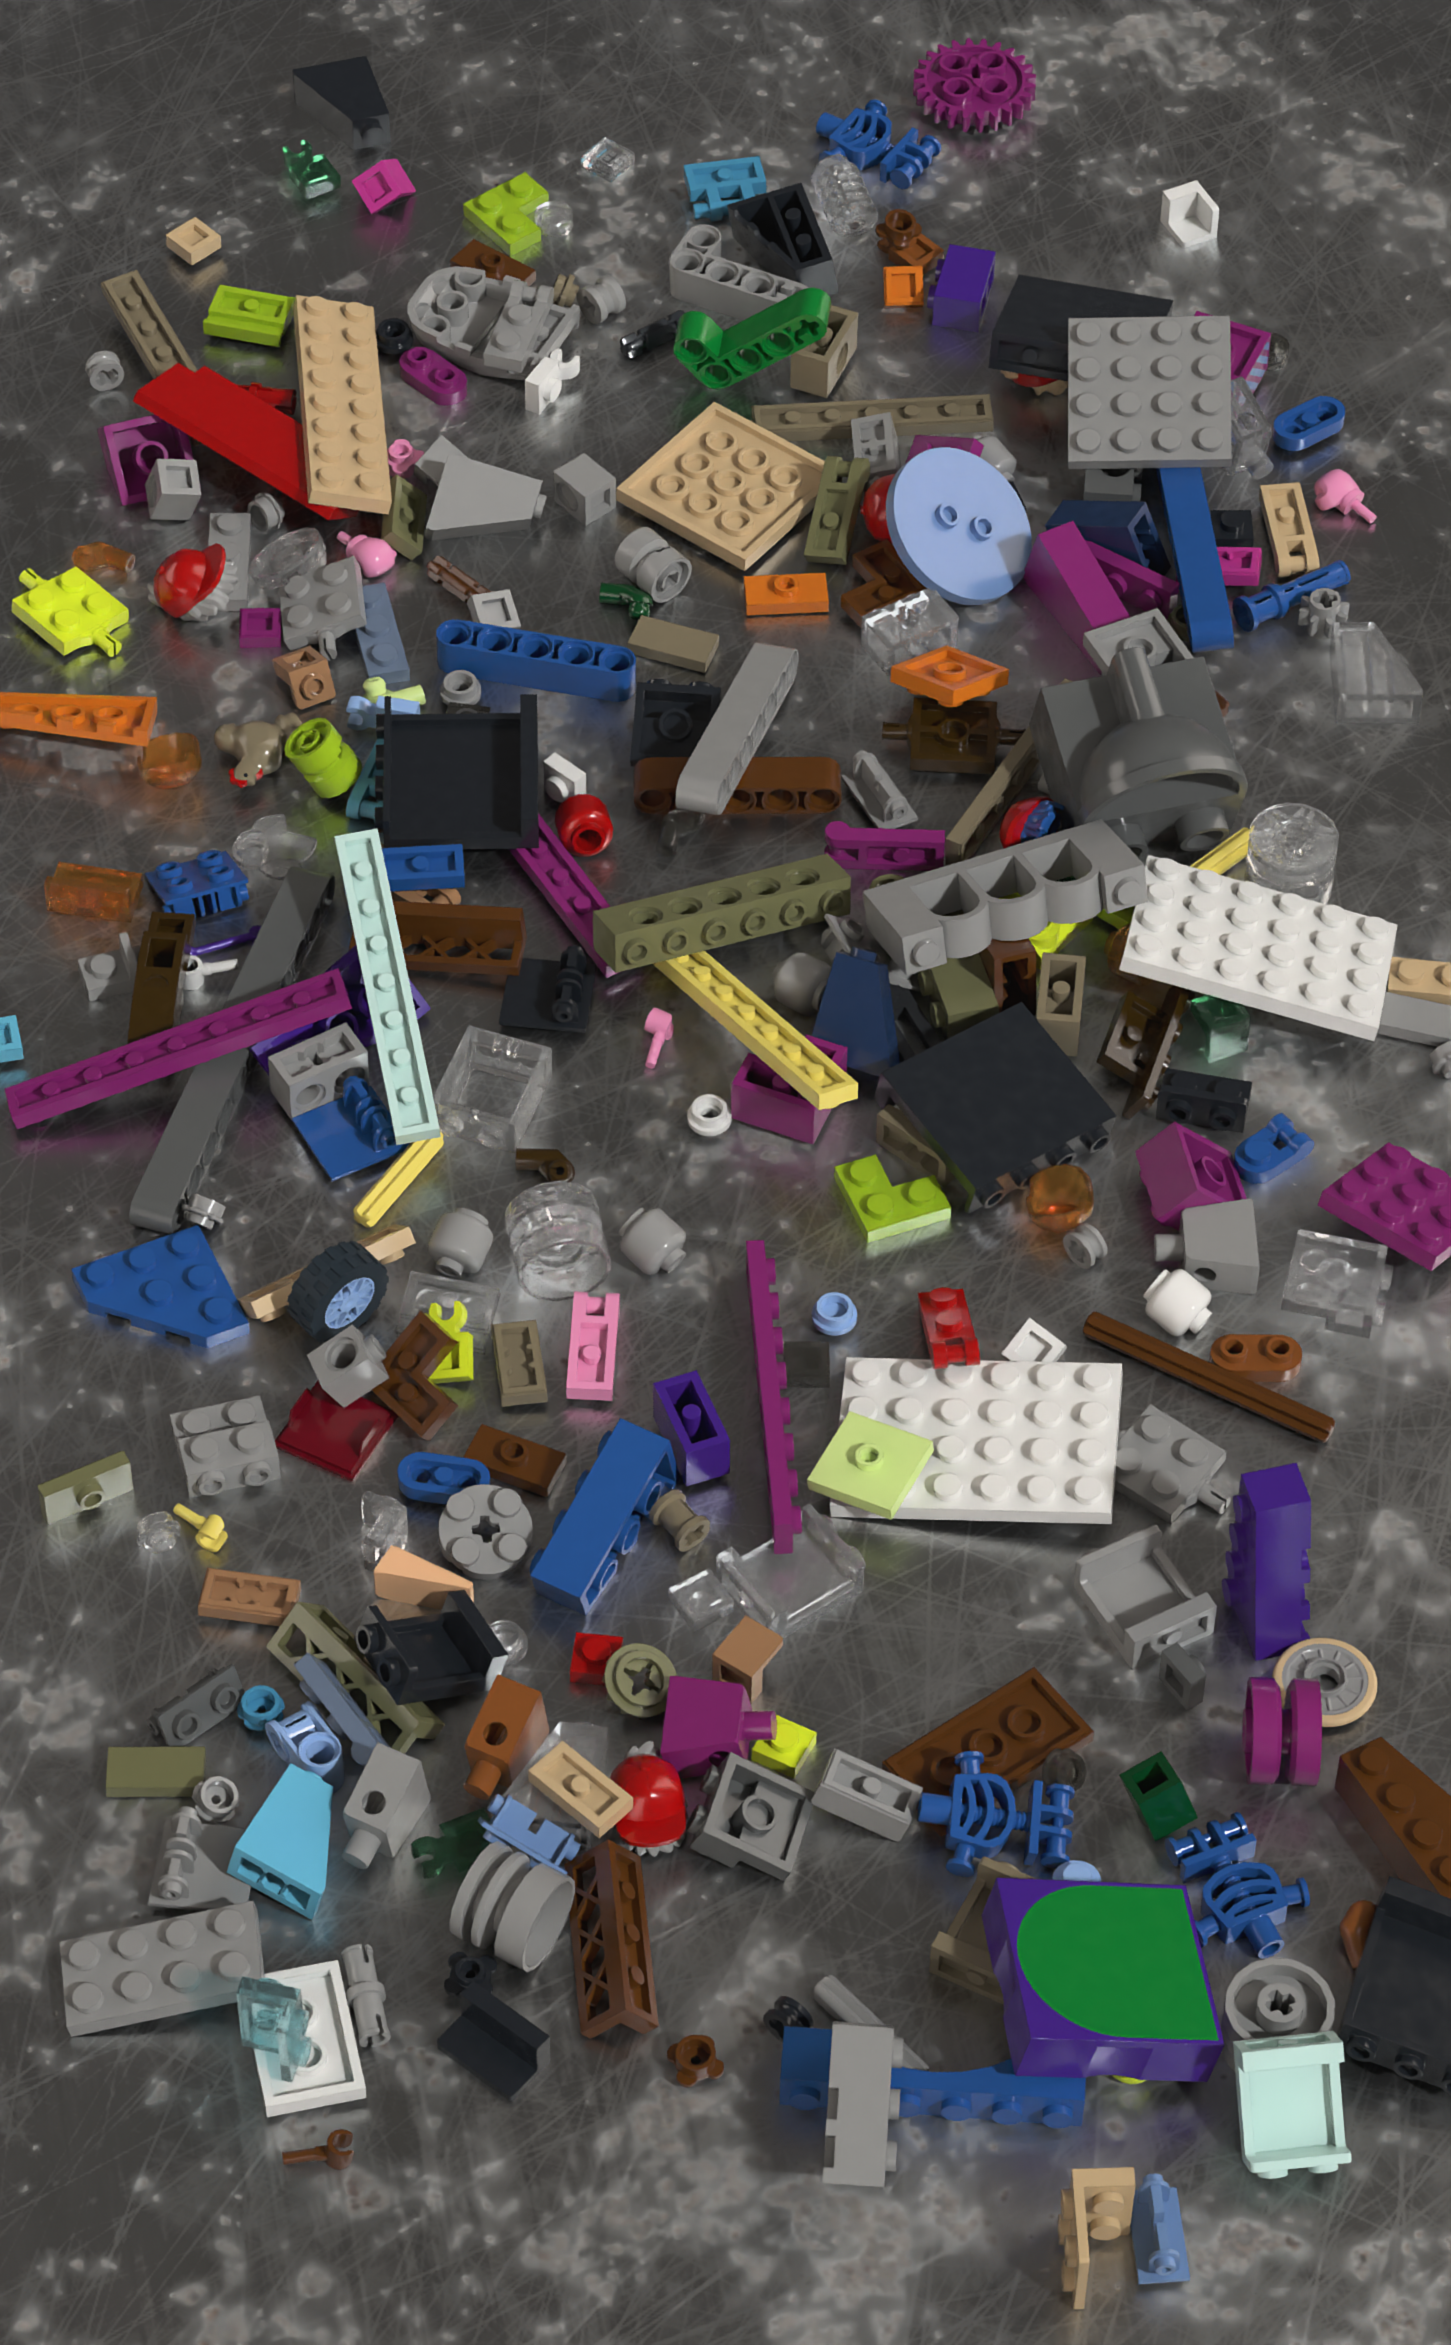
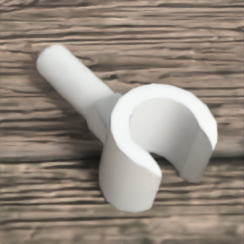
M190 955L183 989L196 990L200 988L206 975L239 969L238 960L231 959L202 963L200 958Z

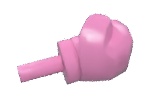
M1341 469L1331 470L1323 474L1315 482L1314 491L1316 498L1314 501L1321 511L1335 507L1345 515L1354 510L1370 524L1376 520L1377 516L1361 503L1364 493L1347 472Z
M344 531L337 535V539L347 546V558L352 556L356 558L360 568H362V574L366 578L381 576L394 566L396 550L385 540L367 537L364 534L352 538Z

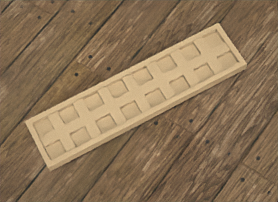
M296 295L293 314L308 503L389 515L392 496L374 307L358 302L346 303L326 300L319 296L307 297Z

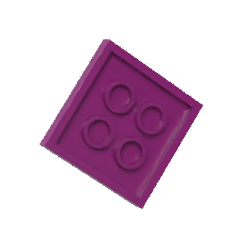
M1388 1142L1321 1193L1317 1206L1430 1271L1434 1270L1451 1256V1178L1445 1171L1431 1167L1415 1158L1403 1147L1394 1146Z

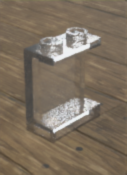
M810 1503L801 1508L802 1534H793V1553L774 1554L773 1539L742 1557L732 1546L716 1555V1583L744 1615L779 1634L783 1639L863 1592L866 1564L861 1553L852 1545L848 1547L839 1537L831 1519L825 1514L820 1515Z

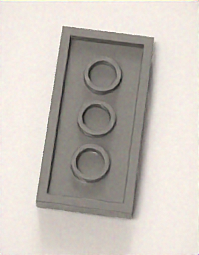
M254 1901L60 1941L66 2027L71 2037L267 1996L258 1910Z

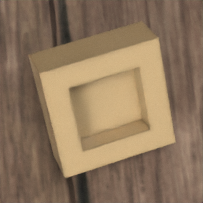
M196 217L165 235L166 246L190 265H194L221 248V236Z

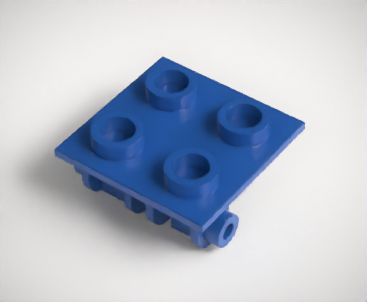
M205 851L200 853L197 859L183 863L175 861L162 863L156 867V870L144 873L147 881L165 904L162 906V912L195 914L193 898L199 917H204L205 908L202 896L206 895L212 914L218 912L215 893L220 911L242 906V901L249 900L248 890L245 885L249 883L248 878L226 851Z
M350 1076L343 1082L342 1098L292 1118V1122L331 1181L403 1152L410 1144L396 1145L389 1111L372 1086H368L364 1079L357 1076Z

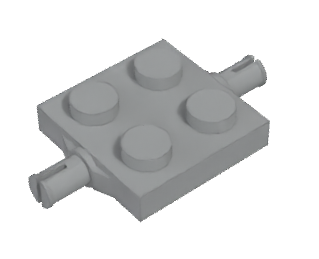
M316 549V554L313 550L309 553L310 571L278 582L283 637L290 651L309 644H319V653L327 661H330V656L333 660L337 657L336 638H339L347 631L367 625L361 569L354 556L327 565L326 552L322 549Z
M1150 1404L1133 1425L1125 1430L1119 1429L1114 1489L1169 1524H1172L1185 1508L1199 1500L1216 1510L1219 1514H1222L1224 1509L1228 1508L1231 1497L1212 1487L1210 1483L1212 1476L1226 1461V1450Z

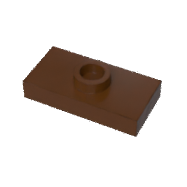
M475 239L450 259V267H471L485 270L487 278L503 281V278L509 275L527 282L528 286L536 281L535 269Z
M481 1424L463 1458L475 1459L483 1463L489 1470L490 1478L547 1498L567 1464V1453Z

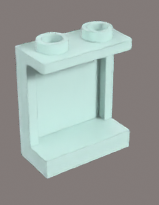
M1334 2031L1233 2041L1242 2161L1249 2171L1257 2173L1260 2178L1272 2179L1287 2176L1288 2169L1308 2167V2171L1312 2173H1328L1338 2170V2164L1350 2163L1351 2151L1345 2143L1339 2063L1345 2062L1343 2041Z

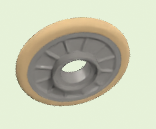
M1311 1638L1292 1645L1278 1658L1273 1669L1272 1678L1276 1680L1280 1687L1283 1708L1285 1706L1286 1689L1293 1678H1314L1317 1675L1325 1674L1337 1681L1338 1685L1331 1690L1320 1689L1322 1727L1342 1726L1359 1719L1369 1710L1375 1700L1377 1677L1374 1668L1362 1652L1348 1643L1332 1638Z

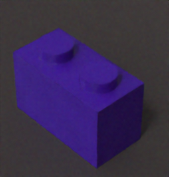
M949 244L945 259H938L935 282H938V284L930 285L928 292L927 308L933 309L932 325L979 333L994 283L996 251Z
M697 1370L653 1383V1417L662 1437L670 1440L677 1467L685 1486L729 1474L730 1439Z

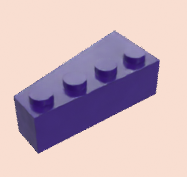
M1297 1463L1241 1474L1239 1493L1233 1496L1235 1522L1229 1524L1232 1546L1231 1550L1226 1551L1225 1554L1228 1576L1222 1579V1591L1226 1604L1235 1607L1255 1661L1281 1656L1292 1645L1310 1639L1308 1632H1305L1302 1621L1310 1619V1603L1308 1599H1305L1304 1584L1310 1583L1311 1568L1306 1549L1311 1548V1498Z

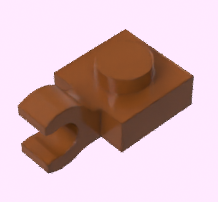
M922 233L918 237H913L909 241V247L906 249L895 248L886 238L877 242L879 249L889 254L888 259L895 265L922 266L923 275L937 266L938 259H944L945 251Z

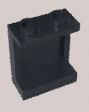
M465 1590L448 1592L441 1613L387 1621L377 1605L367 1606L354 1637L359 1651L364 1654L378 1675L380 1683L387 1689L397 1705L490 1691L498 1674L501 1675L509 1656Z

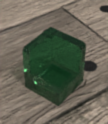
M1204 995L1191 1000V1012L1206 1034L1205 1057L1209 1063L1248 1050L1251 1016L1244 1005L1210 995Z

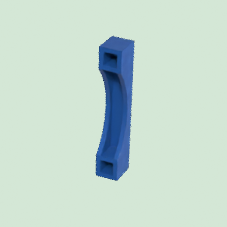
M784 2026L779 2105H791L799 2110H812L817 2107L827 2108L832 2029ZM1008 2059L990 2067L963 2072H929L904 2067L902 2069L892 2068L890 2088L901 2089L899 2117L908 2118L917 2115L943 2116L951 2121H964L972 2118L994 2120L1004 2125L1027 2122L1041 2123L1051 2128H1066L1069 2126H1082L1086 2078L1015 2076L1012 2059Z

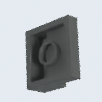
M730 1752L718 1767L712 1764L703 1777L699 1790L707 1794L703 1806L700 1804L696 1805L687 1822L686 1831L693 1834L689 1848L731 1868L739 1861H742L784 1881L792 1871L813 1807L811 1800L815 1792Z

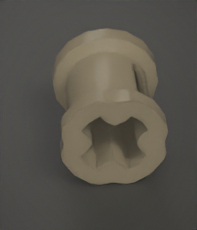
M678 1489L671 1490L661 1496L654 1503L649 1513L650 1520L655 1525H662L673 1536L676 1548L682 1552L689 1551L701 1543L710 1531V1521L703 1515L698 1516L686 1503L685 1494Z

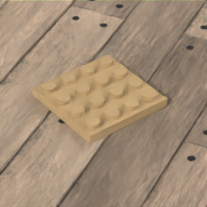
M713 402L616 488V501L739 569L746 571L814 509L825 461L726 407Z

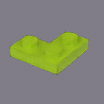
M524 172L463 203L464 216L505 253L512 256L541 241V228L531 221L527 215L548 205L549 196L548 192Z
M876 1154L834 1166V1179L867 1243L951 1218V1206L935 1175L892 1187Z

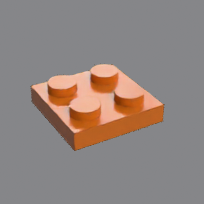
M946 645L891 666L890 682L907 688V691L911 694L925 695L936 699L942 706L958 707L967 700L977 696H987L991 691L1008 685L1009 669Z

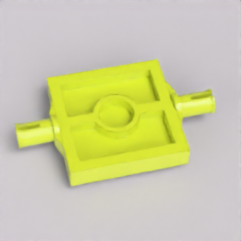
M77 566L50 580H43L31 568H27V572L24 570L20 574L19 582L29 588L30 591L12 599V613L63 656L80 647L92 644L99 646L110 657L120 652L122 644L113 638L110 632L128 622L129 609Z

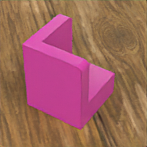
M397 159L381 160L352 180L353 185L371 214L378 213L400 197L410 196L416 192Z

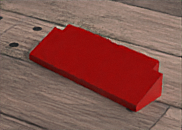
M177 363L137 390L133 402L327 520L357 517L359 510L308 503L302 424L204 365L196 372H193L182 364Z

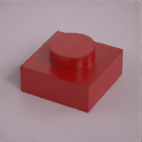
M576 1632L570 1667V1682L605 1686V1683L601 1682L605 1673V1663L614 1652L623 1647V1637Z

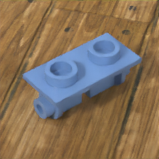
M496 1794L487 1808V1811L494 1814L490 1822L482 1817H479L477 1820L481 1826L487 1829L482 1837L491 1843L499 1841L509 1847L514 1845L524 1851L530 1858V1867L532 1868L544 1863L567 1874L568 1872L559 1864L563 1858L572 1861L579 1851L581 1844L574 1841L575 1835L544 1818L536 1833H533L528 1828L537 1813L513 1799L509 1794L505 1798Z
M1148 2174L1143 2177V2184L1140 2185L1139 2190H1135L1130 2224L1138 2284L1190 2281L1177 2187H1169V2184L1163 2181V2176L1160 2174Z

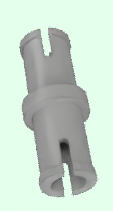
M355 1944L346 1947L341 1953L349 1989L345 1993L348 2006L354 2009L359 2044L362 2047H366L368 2045L367 2038L369 2037L370 2047H377L387 2043L391 2038L382 2003L386 1999L385 1988L377 1979L372 1946L366 1944L363 1947V1954L362 1944Z

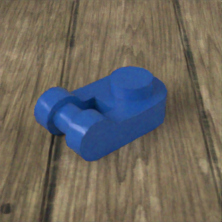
M1279 1113L1268 1122L1265 1128L1237 1146L1234 1154L1235 1168L1238 1171L1239 1177L1245 1182L1262 1184L1272 1180L1306 1158L1313 1150L1315 1143L1304 1132L1298 1133L1293 1129L1294 1123L1285 1114ZM1282 1141L1286 1146L1279 1150L1274 1145Z

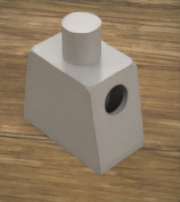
M1253 1199L1185 1208L1181 1211L1179 1234L1154 1235L1155 1261H1181V1269L1188 1272L1208 1290L1256 1294L1260 1262Z
M377 1742L344 1808L343 1817L350 1837L341 1853L342 1858L346 1862L357 1868L367 1869L376 1852L389 1858L397 1855L431 1800L420 1760Z

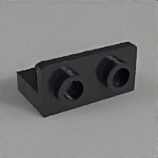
M1167 1068L1163 1075L1162 1085L1159 1087L1156 1119L1176 1122L1178 1124L1184 1123L1209 1127L1220 1131L1243 1133L1252 1082Z

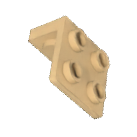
M1134 2167L1072 2169L1070 2189H1061L1058 2239L1059 2245H1064L1065 2260H1062L1061 2264L1063 2292H1072L1073 2309H1084L1090 2265L1088 2237L1091 2236L1097 2240H1112L1118 2236L1129 2235L1136 2187Z

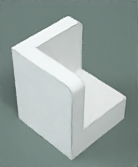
M1197 180L1163 191L1160 221L1182 248L1217 238L1219 207Z

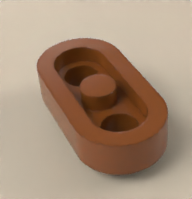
M1228 1334L1214 1341L1211 1346L1209 1362L1252 1382H1285L1293 1379L1299 1373L1302 1349L1294 1339L1285 1335Z

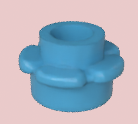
M259 1685L248 1689L243 1694L237 1707L238 1717L244 1720V1725L254 1731H262L265 1729V1723L273 1719L277 1722L283 1720L284 1714L282 1711L285 1708V1704L273 1688ZM258 1710H266L264 1713L257 1712Z

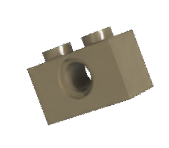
M831 305L825 336L791 354V388L824 398L829 396L857 349L858 312Z
M1043 953L1036 1019L1067 1056L1077 1057L1086 956Z

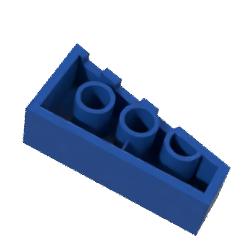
M621 1418L613 1432L609 1430L602 1437L597 1450V1460L591 1470L586 1469L579 1477L575 1487L576 1496L568 1510L562 1509L556 1517L552 1528L553 1536L546 1549L540 1548L537 1551L529 1570L538 1595L584 1616H587L617 1572L618 1561L615 1558L618 1553L623 1555L630 1553L637 1543L640 1521L643 1517L649 1518L650 1510L659 1499L664 1486L673 1490L681 1478L670 1440Z

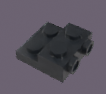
M650 679L647 683L637 682L630 755L631 767H635L640 760L650 757H691L722 701L721 687H714L712 684L702 681L691 682L689 685L672 684L664 679Z

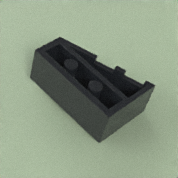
M802 183L727 205L734 239L769 273L802 283L808 288L821 289L829 296L839 293L833 259Z

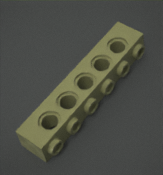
M823 854L593 911L594 950L617 973L825 921L824 916L826 913L837 917L849 915L851 910V876L828 854Z

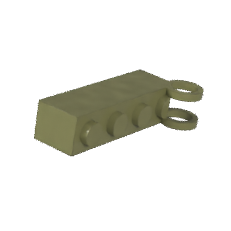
M895 874L881 875L872 881L869 889L904 879V877ZM961 909L941 916L963 915L964 912ZM979 953L962 958H947L946 964L918 972L921 994L923 996L929 995L931 1001L929 1010L934 1028H941L945 1040L999 1013V1005Z

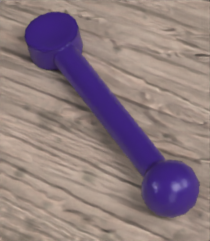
M254 925L248 933L195 948L192 946L190 955L197 957L248 941L254 943L262 926Z

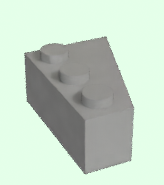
M833 2021L822 2183L884 2187L885 2171L895 2172L897 2141L887 2140L888 2119L899 2120L901 2089H891L890 2086L892 2068L902 2069L904 2038L894 2037V2025Z

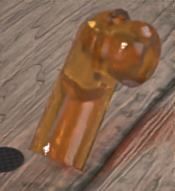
M100 541L78 546L72 554L74 565L83 572L88 573L107 567L130 573L136 560L135 554Z

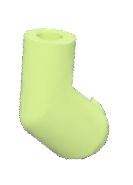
M380 677L369 678L363 683L365 691L363 697L375 704L378 696H391V698L418 701L420 706L426 703L425 694L420 684L392 691L385 688L386 683Z

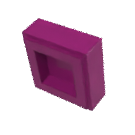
M240 608V648L281 647V608Z

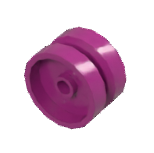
M1249 1677L1242 1718V1748L1245 1757V1773L1248 1785H1273L1279 1776L1281 1755H1284L1285 1774L1291 1785L1317 1786L1322 1753V1703L1318 1679L1293 1678L1286 1689L1285 1706L1282 1708L1280 1687L1274 1678Z

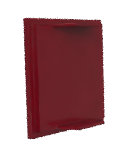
M317 1380L311 1390L309 1388L304 1390L290 1410L289 1421L275 1439L277 1449L353 1482L399 1416L393 1410L363 1397L358 1398L344 1408L322 1389L319 1380Z

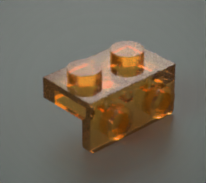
M58 862L54 877L47 876L44 883L47 911L131 923L144 885L143 874Z

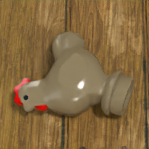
M290 712L286 715H278L274 720V724L256 720L248 721L239 726L233 723L223 724L216 729L214 743L217 748L232 754L239 762L236 768H232L228 772L229 781L232 785H237L240 788L254 786L255 782L261 779L263 775L275 772L281 767L282 753L285 751L286 741L292 732L302 725V722L295 713Z

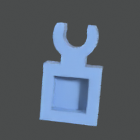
M351 696L346 708V712L350 713L347 727L353 730H365L368 727L376 728V714H384V696H378L376 704L361 696ZM391 698L392 715L420 714V702Z

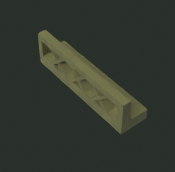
M297 1602L266 1647L300 1681L304 1680V1678L295 1668L294 1664L303 1656L296 1657L285 1647L297 1628L306 1635L307 1653L312 1654L319 1660L330 1659L336 1665L337 1679L349 1694L352 1690L361 1689L367 1695L368 1716L366 1717L380 1735V1721L392 1720L402 1730V1733L392 1745V1749L405 1754L416 1738L435 1740L445 1724L423 1702L397 1705L387 1689L380 1683L378 1675L364 1654L359 1651L354 1640L355 1635L324 1605ZM349 1678H350L354 1683L349 1684ZM379 1708L384 1712V1714H380Z

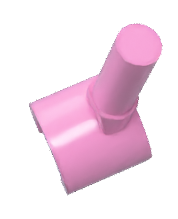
M653 1008L650 1011L644 1026L646 1032L654 1035L645 1061V1066L650 1069L655 1068L664 1041L669 1040L674 1033L672 1015L658 1008Z

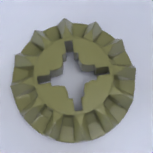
M642 1643L625 1645L614 1652L605 1663V1673L601 1681L605 1683L608 1692L607 1700L613 1701L620 1708L621 1714L637 1716L639 1720L659 1716L666 1710L670 1676H677L670 1659L659 1649ZM647 1668L644 1684L650 1689L643 1688L639 1693L633 1695L632 1686L634 1681L628 1675L634 1677Z

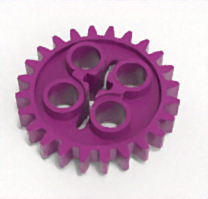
M970 38L966 39L965 45H960L957 41L952 40L951 48L948 49L939 44L937 53L927 51L926 60L919 59L918 69H914L913 96H916L917 106H924V115L934 114L935 123L945 119L948 120L949 129L953 128L956 124H961L963 132H967L970 126H975L977 131L982 133L984 125H989L994 131H997L999 122L1011 126L1012 117L1022 119L1023 110H1031V101H1035L1036 74H1032V64H1025L1024 55L1014 57L1015 48L1011 47L1002 51L1001 42H997L990 47L987 46L986 39H982L979 45H974Z

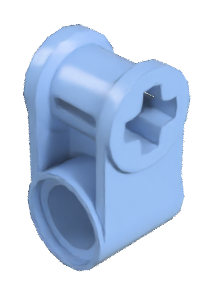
M311 1701L301 1704L300 1711L279 1722L273 1719L265 1723L266 1733L271 1745L278 1756L286 1761L288 1765L292 1763L303 1770L316 1773L324 1782L333 1786V1793L342 1787L345 1781L342 1745Z

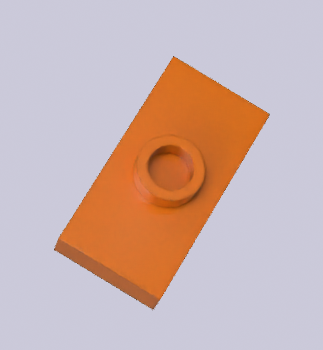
M826 573L744 576L747 616L829 612Z

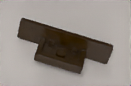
M1175 985L1171 986L1167 991L1161 1010L1130 991L1125 993L1119 1000L1096 1062L1132 1084L1122 1112V1116L1129 1120L1141 1109L1147 1111L1158 1097L1159 1088L1156 1087V1083L1171 1062L1172 1057L1167 1053L1182 1032L1183 1024L1179 1022L1181 1015L1187 1011L1195 997V993L1191 990Z

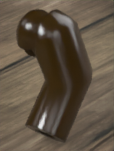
M516 1148V1170L538 1171L552 1185L557 1187L567 1186L573 1181L575 1176L574 1166L558 1149Z

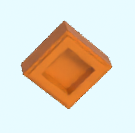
M922 266L883 267L884 308H917L924 306Z

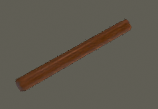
M1097 1311L1092 1312L1085 1321L1083 1334L1086 1337L1320 1443H1326L1333 1433L1336 1421L1330 1416Z

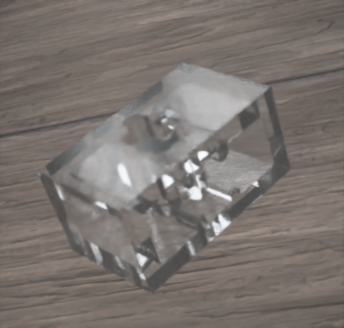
M927 588L862 616L861 646L882 671L889 676L891 675V666L946 645L953 648L956 647L958 642L959 616L935 589Z

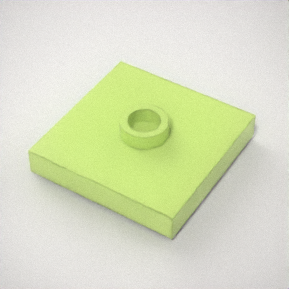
M849 1411L807 1478L808 1489L892 1520L934 1451L933 1441Z

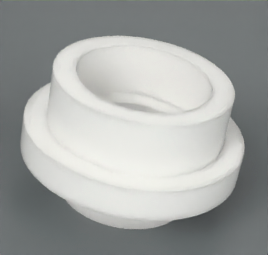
M705 1094L696 1098L689 1107L687 1121L694 1132L703 1136H716L725 1132L731 1125V1109L720 1096Z

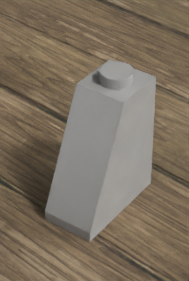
M449 452L426 525L424 539L436 541L527 530L530 527L532 517L540 519L547 498L546 495L540 494L543 481Z

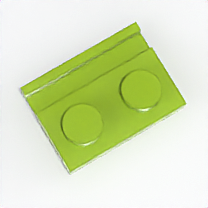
M219 285L208 309V317L203 320L204 334L280 347L282 335L285 336L294 315L293 306L295 298Z

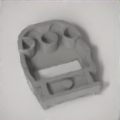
M454 266L443 268L430 274L421 283L408 302L407 313L411 329L418 341L447 361L482 376L525 380L544 356L550 358L552 351L562 345L571 330L579 327L580 306L573 304L570 309L552 303L522 373L484 366L483 353L475 352L478 345L501 315L510 296L513 281H521V279L506 275L503 281L487 278L485 270L471 267ZM524 302V305L533 307L535 305L533 303Z

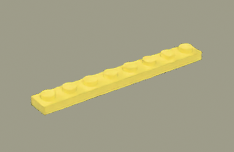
M706 951L653 963L656 968L818 1110L835 1108L841 1103L858 1098V1082Z

